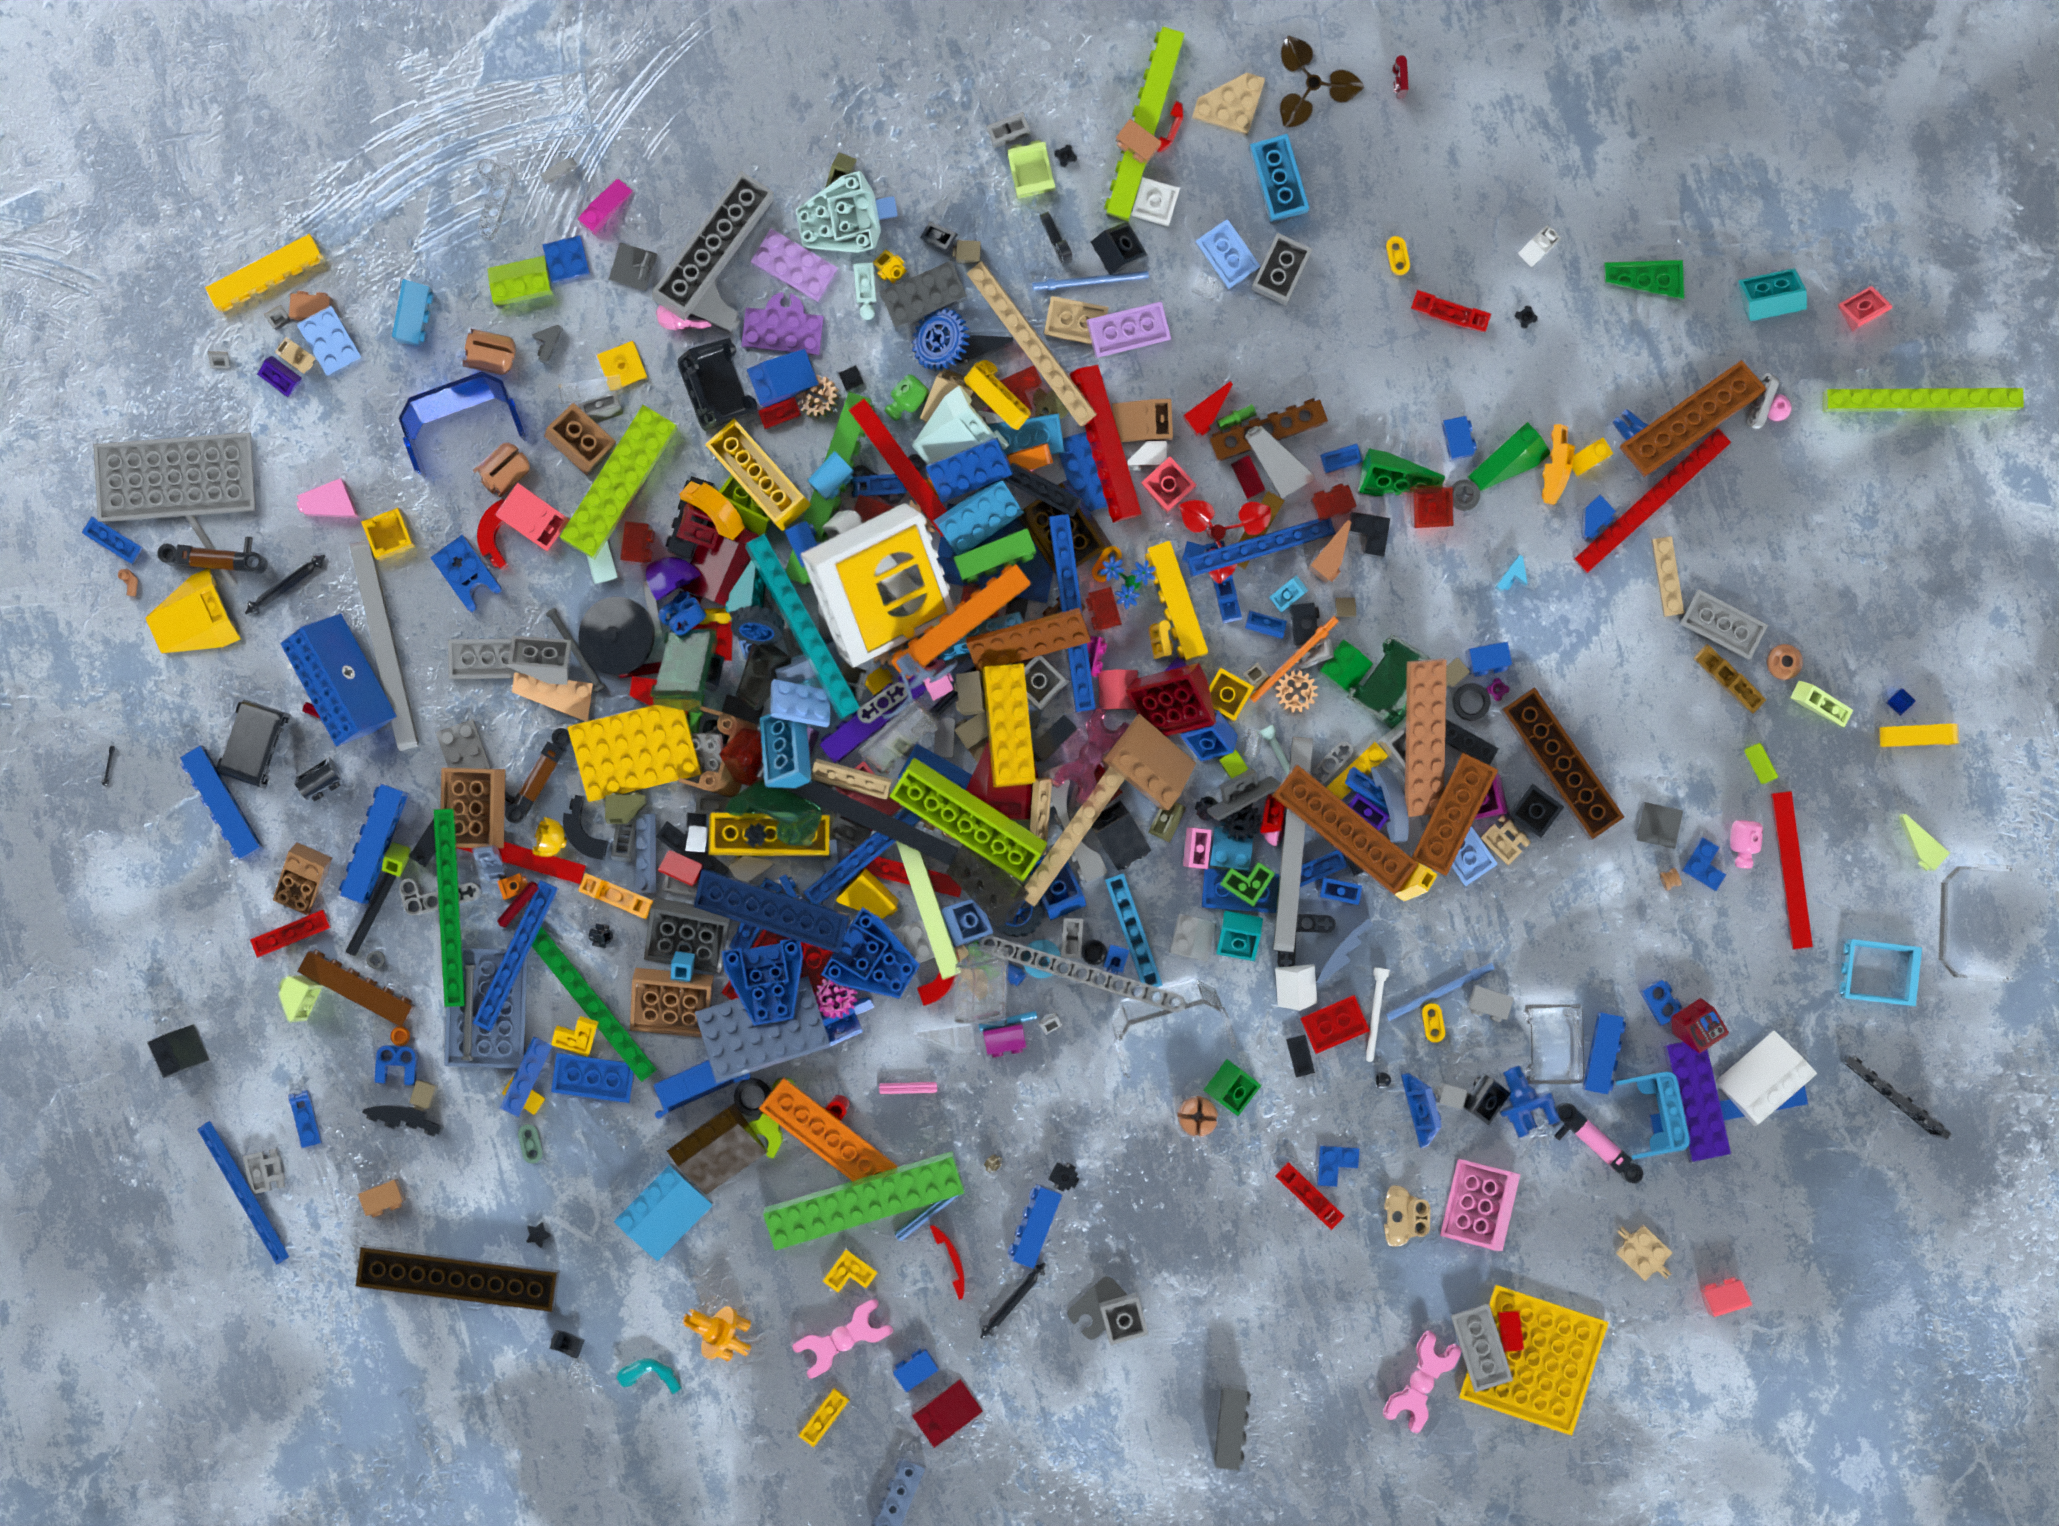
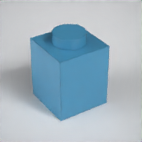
M675 952L671 962V980L691 981L694 973L695 954Z

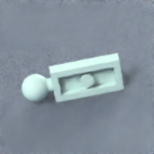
M872 262L854 264L857 304L863 303L859 312L860 316L865 320H870L875 315V309L871 306V303L876 302L874 266Z

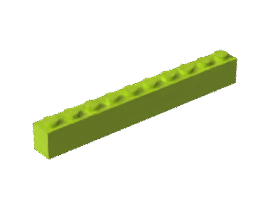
M1163 26L1161 32L1157 31L1154 43H1157L1155 50H1151L1148 61L1151 62L1150 69H1145L1143 80H1146L1145 86H1140L1138 92L1139 106L1135 105L1132 112V117H1135L1134 122L1153 136H1155L1185 35L1184 32ZM1121 150V154H1124L1123 159L1117 162L1115 172L1118 173L1117 179H1112L1109 190L1113 192L1111 199H1106L1104 209L1107 210L1106 216L1129 222L1146 164L1144 162H1137L1132 157L1133 154L1128 150L1126 152Z
M2023 388L1827 389L1822 392L1823 412L2018 411L2024 408Z

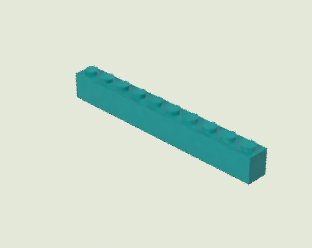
M765 534L748 542L745 546L748 554L839 719L841 720L858 711L860 707Z

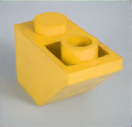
M1418 863L1413 872L1395 893V896L1405 902L1428 892L1438 874Z

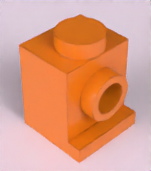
M522 873L497 881L503 900L518 896L529 883L527 877L523 876ZM512 882L517 884V888L514 890L510 887Z

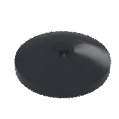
M608 597L596 602L585 613L579 627V646L584 658L594 669L609 675L629 674L640 668L649 658L655 641L654 624L646 609L636 601L625 597Z

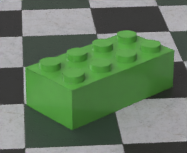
M1024 529L954 557V562L962 582H967L969 585L979 581L978 577L986 575V577L997 574V570L1004 567L1005 569L1010 564L1013 567L1015 562L1020 560L1025 563L1034 559L1033 555H1036V549L1028 529Z

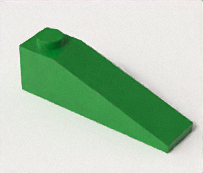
M1527 422L1467 478L1478 486L1479 491H1483L1537 467L1551 454V451L1539 433Z
M1369 448L1362 463L1358 493L1372 496H1384V493L1402 495V492H1413L1414 494L1439 493L1445 476L1389 452Z

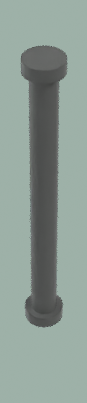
M557 609L549 610L546 616L551 618L564 640H571V651L595 686V692L597 693L604 689L606 685L601 683L590 664L584 658L576 642L557 615Z
M464 965V969H466L464 1055L461 1056V1060H473V1056H471L473 985L476 965Z

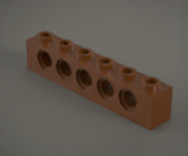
M1315 398L1304 401V405L1300 407L1292 405L1285 408L1286 411L1279 414L1278 411L1268 414L1266 419L1260 420V418H1255L1248 421L1249 425L1242 427L1239 424L1231 427L1229 432L1223 433V431L1213 433L1212 438H1209V444L1216 463L1252 451L1248 441L1244 438V433L1255 426L1263 427L1264 425H1270L1273 428L1271 435L1277 441L1327 424L1328 419L1321 400L1315 401ZM1307 412L1310 419L1307 421L1301 420L1299 413ZM1288 418L1291 421V426L1283 427L1281 419ZM1227 438H1234L1236 445L1228 447L1225 440Z

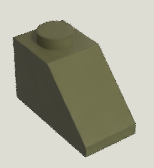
M839 152L832 163L826 187L841 176L853 173L857 159Z

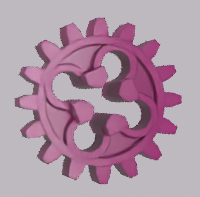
M823 979L824 985H818L817 988L820 991L814 993L819 998L816 1000L817 1004L820 1005L818 1007L819 1011H823L825 1016L830 1014V1017L835 1019L836 1014L839 1018H843V1013L849 1015L848 1009L855 1008L852 1002L858 1000L853 997V995L857 994V991L852 990L850 987L838 985L831 980L826 981ZM833 985H836V987L834 988V992H833V991H832V986H833ZM847 991V996H846V997H840V996H837V997H836V993L839 994V995H841V996H843V995L845 994V992ZM826 997H831V998L827 999V1002L825 1003V1001H824L825 998H826ZM838 1002H839V1003H840V1008L836 1010V1007L838 1006Z

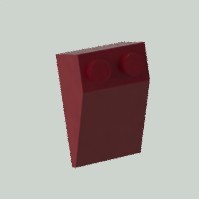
M959 1379L912 1412L911 1416L933 1448H936L981 1414L983 1410L963 1381Z

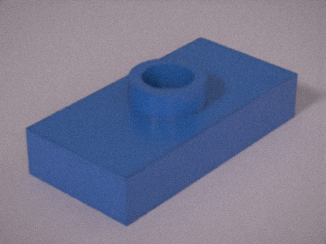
M1249 610L1245 628L1283 639L1287 621Z

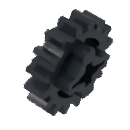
M1253 803L1241 810L1230 814L1231 819L1229 822L1228 816L1221 819L1219 826H1224L1222 833L1228 832V838L1235 836V841L1240 837L1244 842L1247 836L1252 839L1254 834H1258L1262 824L1260 821L1262 815L1257 814L1259 809H1253ZM1251 819L1253 820V825H1252V826H1250V824H1251V823H1250V820H1251Z

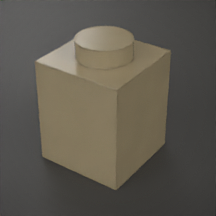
M957 240V245H953V257H956V263L978 264L980 262L981 241Z
M1458 657L1446 666V687L1452 688L1470 673L1469 669Z
M416 1080L409 1103L414 1104L413 1108L425 1111V1108H431L438 1085L423 1080Z

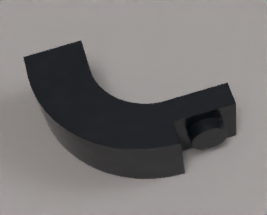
M575 795L574 798H571L569 810H572V813H563L565 834L572 846L580 853L591 858L605 860L608 841L595 839L584 831L581 824V815L585 797Z

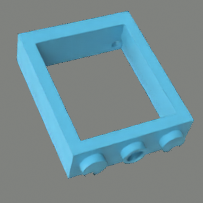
M1847 939V943H1844L1843 954H1846L1845 962H1842L1841 965L1843 982L1839 984L1841 998L1916 1006L1922 947ZM1855 946L1909 952L1904 999L1850 993Z

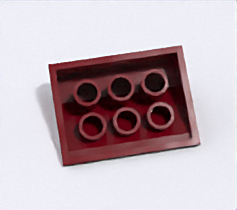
M708 521L706 526L712 528L713 522ZM743 529L734 540L719 534L714 549L698 544L690 564L701 575L688 585L680 587V589L726 607L730 592L752 560L745 546L760 535Z
M1199 663L1136 678L1125 690L1137 715L1140 714L1165 736L1216 724L1208 680Z

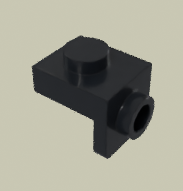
M556 1330L551 1338L550 1349L560 1351L573 1358H578L585 1340L567 1331Z

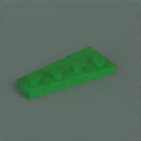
M1683 260L1605 262L1604 283L1684 300Z

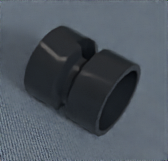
M1089 940L1082 947V958L1090 965H1099L1106 959L1107 948L1101 941Z

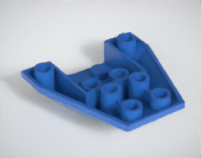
M862 907L845 933L841 952H833L821 975L841 986L900 999L920 964L880 917Z
M786 939L781 940L779 944L746 950L737 948L721 951L724 970L754 1026L793 1019L803 961L800 941Z

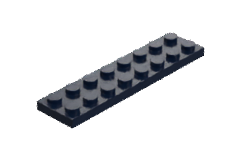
M708 869L701 871L694 902L695 908L835 953H840L842 950L849 920V914Z

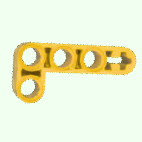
M983 360L975 363L964 377L965 383L1010 427L1019 430L1031 415L1030 410L994 376L998 369L992 362Z
M1959 724L1879 727L1880 747L1960 744Z

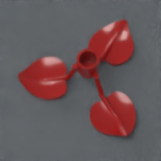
M1189 500L1179 504L1186 528L1194 533L1203 532L1207 528V536L1210 539H1214L1215 544L1219 548L1222 547L1219 540L1225 537L1226 530L1244 526L1247 534L1256 535L1267 527L1271 518V508L1269 506L1252 501L1243 504L1239 510L1238 517L1242 523L1222 526L1210 522L1215 515V511L1208 502ZM1237 564L1208 573L1216 583H1222L1235 571Z

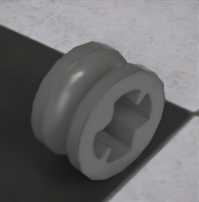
M380 951L369 953L366 959L368 966L373 969L383 966L385 963L384 954ZM373 954H377V957L381 958V962H378L379 965L371 962V958L374 957Z

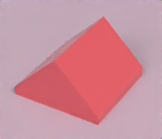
M1873 286L1838 304L1852 331L1892 309V305Z
M1116 669L1104 670L1098 673L1099 710H1135L1125 690L1134 679L1138 678V670Z

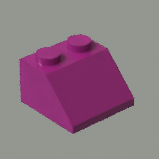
M1496 774L1474 820L1509 813L1499 774Z
M1022 1024L983 1031L987 1055L992 1054V1058L1004 1056L1003 1052L1011 1051V1054L1021 1053L1023 1048H1026Z

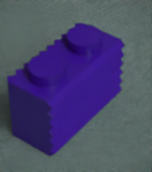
M1359 793L1355 794L1347 805L1378 831L1389 818L1388 814Z

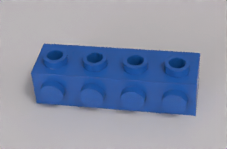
M1598 1012L1582 1089L1607 1095L1609 1091H1612L1614 1080L1611 1078L1618 1066V1060H1615L1617 1052L1620 1053L1622 1041H1619L1620 1035L1624 1033L1626 1022L1623 1021L1624 1017Z
M1036 1184L1035 1188L1031 1189L1029 1194L1030 1201L1022 1212V1222L1015 1230V1240L1008 1248V1258L1011 1261L1034 1269L1061 1200V1193Z

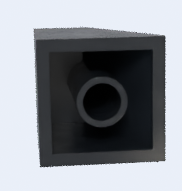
M1121 800L1102 811L1091 826L1118 871L1128 868L1132 862L1146 857L1152 851Z
M194 1024L166 1033L147 1042L163 1078L174 1077L209 1061V1057Z

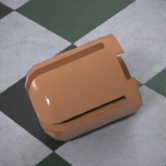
M471 328V334L468 333L465 344L467 359L466 361L463 360V367L498 375L507 374L512 369V360L515 358L516 346L513 339L508 336Z
M508 442L502 443L473 469L474 474L478 471L482 477L481 483L492 494L498 493V499L530 470L527 457L522 452L519 453V449L515 445Z
M1192 1096L1184 1100L1179 1106L1177 1113L1178 1122L1181 1128L1189 1135L1203 1137L1212 1133L1216 1128L1218 1111L1207 1098ZM1197 1110H1200V1114H1203V1117L1199 1118V1121H1194L1195 1118L1192 1119L1191 1115L1196 1114Z

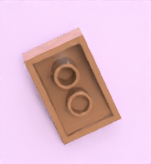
M1349 520L1346 521L1308 568L1325 584L1328 580L1333 582L1341 572L1338 568L1341 566L1351 525Z

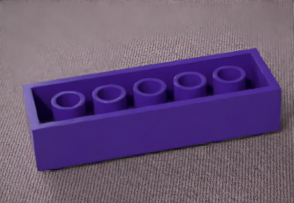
M899 675L897 677L899 681L897 682L904 683L902 676ZM915 675L907 680L909 686L915 681ZM889 683L887 686H885L882 689V692L890 686H892V683ZM922 683L910 689L913 702L927 692L926 687ZM895 687L896 692L892 695L890 691L886 693L891 698L892 703L896 701L893 697L904 695L903 691L905 689L903 687ZM908 695L904 700H902L900 703H898L882 715L891 714L895 712L900 706L903 705V703L908 698ZM881 697L878 699L877 705L879 708L884 709L889 705V701L887 698ZM874 703L870 704L872 709L869 711L864 709L862 711L863 715L861 717H866L867 719H870V714L873 711H875L876 714L880 713V711H878L875 708ZM858 711L851 714L852 719L848 722L844 720L836 726V732L832 735L829 732L820 739L822 741L820 747L833 763L838 764L896 716L884 719L881 715L871 723H863L858 718Z
M1684 1042L1663 1046L1668 1072L1676 1076L1690 1139L1689 1145L1686 1148L1689 1163L1730 1155L1731 1150L1708 1049L1699 1054Z

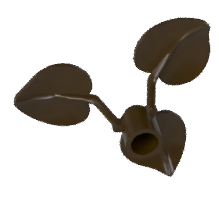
M1287 36L1283 42L1281 60L1284 67L1291 72L1301 68L1308 77L1305 81L1307 90L1302 98L1296 93H1291L1282 99L1280 115L1284 127L1301 125L1310 118L1313 106L1305 98L1310 91L1318 90L1321 85L1330 87L1329 94L1331 98L1339 103L1350 101L1364 89L1361 80L1347 70L1332 72L1330 83L1322 81L1318 75H1311L1304 66L1312 61L1313 50L1307 42L1292 36Z

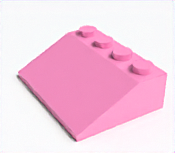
M1458 1159L1440 1236L1492 1250L1503 1251L1521 1174Z

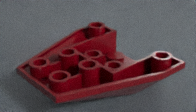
M988 739L965 790L1010 819H1031L1033 784L993 787ZM1033 754L1035 779H1038L1039 777Z

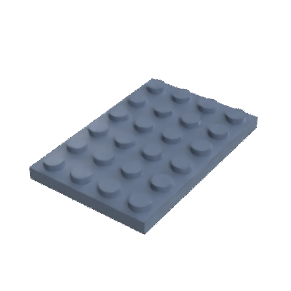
M462 948L464 993L466 985V969H464V965H476L473 985V1020L507 951L506 949ZM528 955L492 1031L473 1024L472 1020L471 1056H473V1060H461V1056L464 1055L465 1006L446 1007L444 1066L519 1068L525 1055Z
M808 976L799 980L793 1019L754 1026L739 998L695 1012L716 1083L831 1047Z

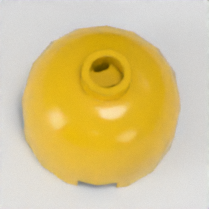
M545 816L544 821H540L534 838H537V845L532 846V853L534 855L551 857L557 854L561 848H565L567 837H564V828L558 821Z

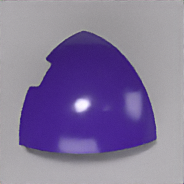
M676 557L660 558L651 562L646 567L647 583L656 601L667 597L679 587L688 585L701 575L692 564Z

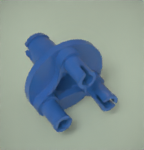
M1520 1065L1503 1072L1511 1092L1509 1098L1511 1105L1500 1111L1501 1117L1507 1116L1509 1122H1512L1518 1138L1530 1134L1529 1131L1533 1130L1532 1128L1538 1127L1531 1111L1537 1108L1543 1109L1549 1125L1561 1120L1554 1106L1555 1101L1552 1097V1092L1546 1091L1537 1094L1536 1090L1528 1084Z

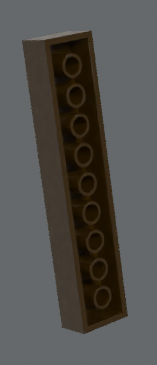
M364 1245L360 1247L355 1287L553 1312L556 1306L560 1270Z

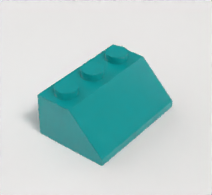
M1795 268L1738 280L1743 308L1749 321L1807 309V290Z

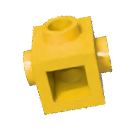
M887 249L872 262L879 270L877 272L878 276L884 282L888 280L894 284L907 272L903 266L905 262L897 254L894 256Z

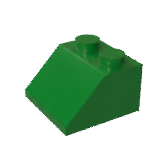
M1343 639L1334 650V657L1326 661L1319 673L1351 695L1373 663L1358 649Z
M1226 1059L1203 1091L1236 1116H1239L1262 1085Z

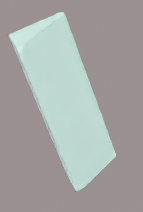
M607 541L595 560L587 556L594 584L609 582L617 578Z

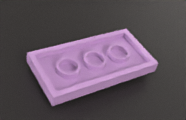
M773 229L769 230L751 260V263L816 302H819L838 270L834 265Z
M1162 301L1086 320L1096 358L1171 340Z

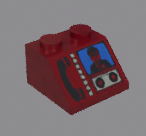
M1699 998L1671 1017L1672 1034L1699 1054L1729 1035V1031L1716 1009L1702 998Z

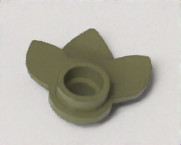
M1038 388L1035 391L1033 404L1036 407V417L1059 414L1060 419L1068 414V409L1065 405H1062V401L1053 390L1046 393L1041 388ZM1042 410H1047L1048 414H1043Z

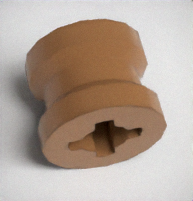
M1675 867L1671 868L1667 873H1659L1666 891L1671 890L1674 886H1682L1680 876Z

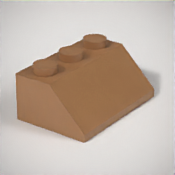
M574 403L546 428L544 435L549 442L586 476L602 462L616 444L613 438Z

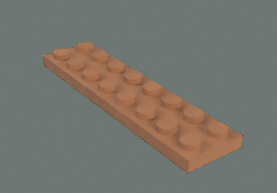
M1443 658L1407 662L1405 801L1408 817L1433 814L1444 792L1447 660Z

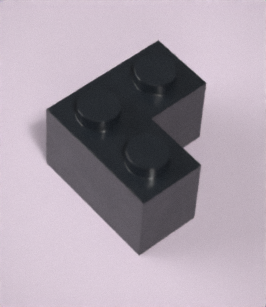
M1357 512L1350 513L1349 521H1351L1349 534L1366 537L1363 556L1384 558L1391 518Z

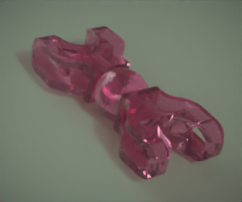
M1102 706L1095 709L1086 723L1088 740L1080 748L1079 757L1075 762H1069L1059 768L1051 782L1052 786L1059 788L1065 780L1075 781L1079 788L1076 801L1080 804L1088 800L1096 787L1094 771L1102 762L1103 753L1108 748H1113L1130 726V724L1123 722L1117 730L1107 729L1103 722L1106 709Z

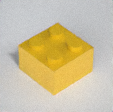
M1220 667L1209 686L1214 711L1218 710L1223 717L1235 722L1254 686Z

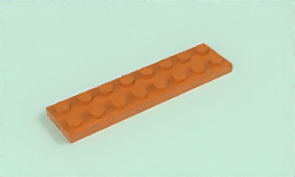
M785 1077L780 1080L759 1106L763 1113L851 1181L900 1167Z

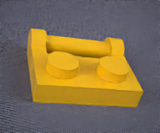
M1166 620L1160 621L1158 624H1151L1148 628L1154 659L1172 655L1173 643L1172 640H1169L1168 635L1170 623Z

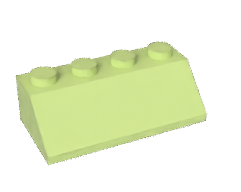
M292 975L283 978L279 985V989H281L279 996L287 1020L290 1022L307 1021L323 985L304 975Z

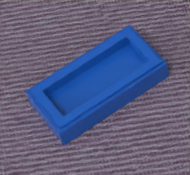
M1357 443L1319 455L1325 474L1363 463Z

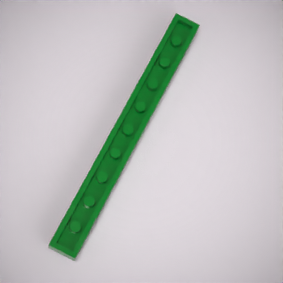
M454 808L434 809L444 1007L465 1006Z
M541 926L532 944L533 949L591 1020L598 1022L597 1028L641 1082L645 1081L658 1069Z

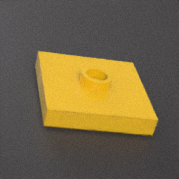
M633 341L597 354L611 392L648 378Z

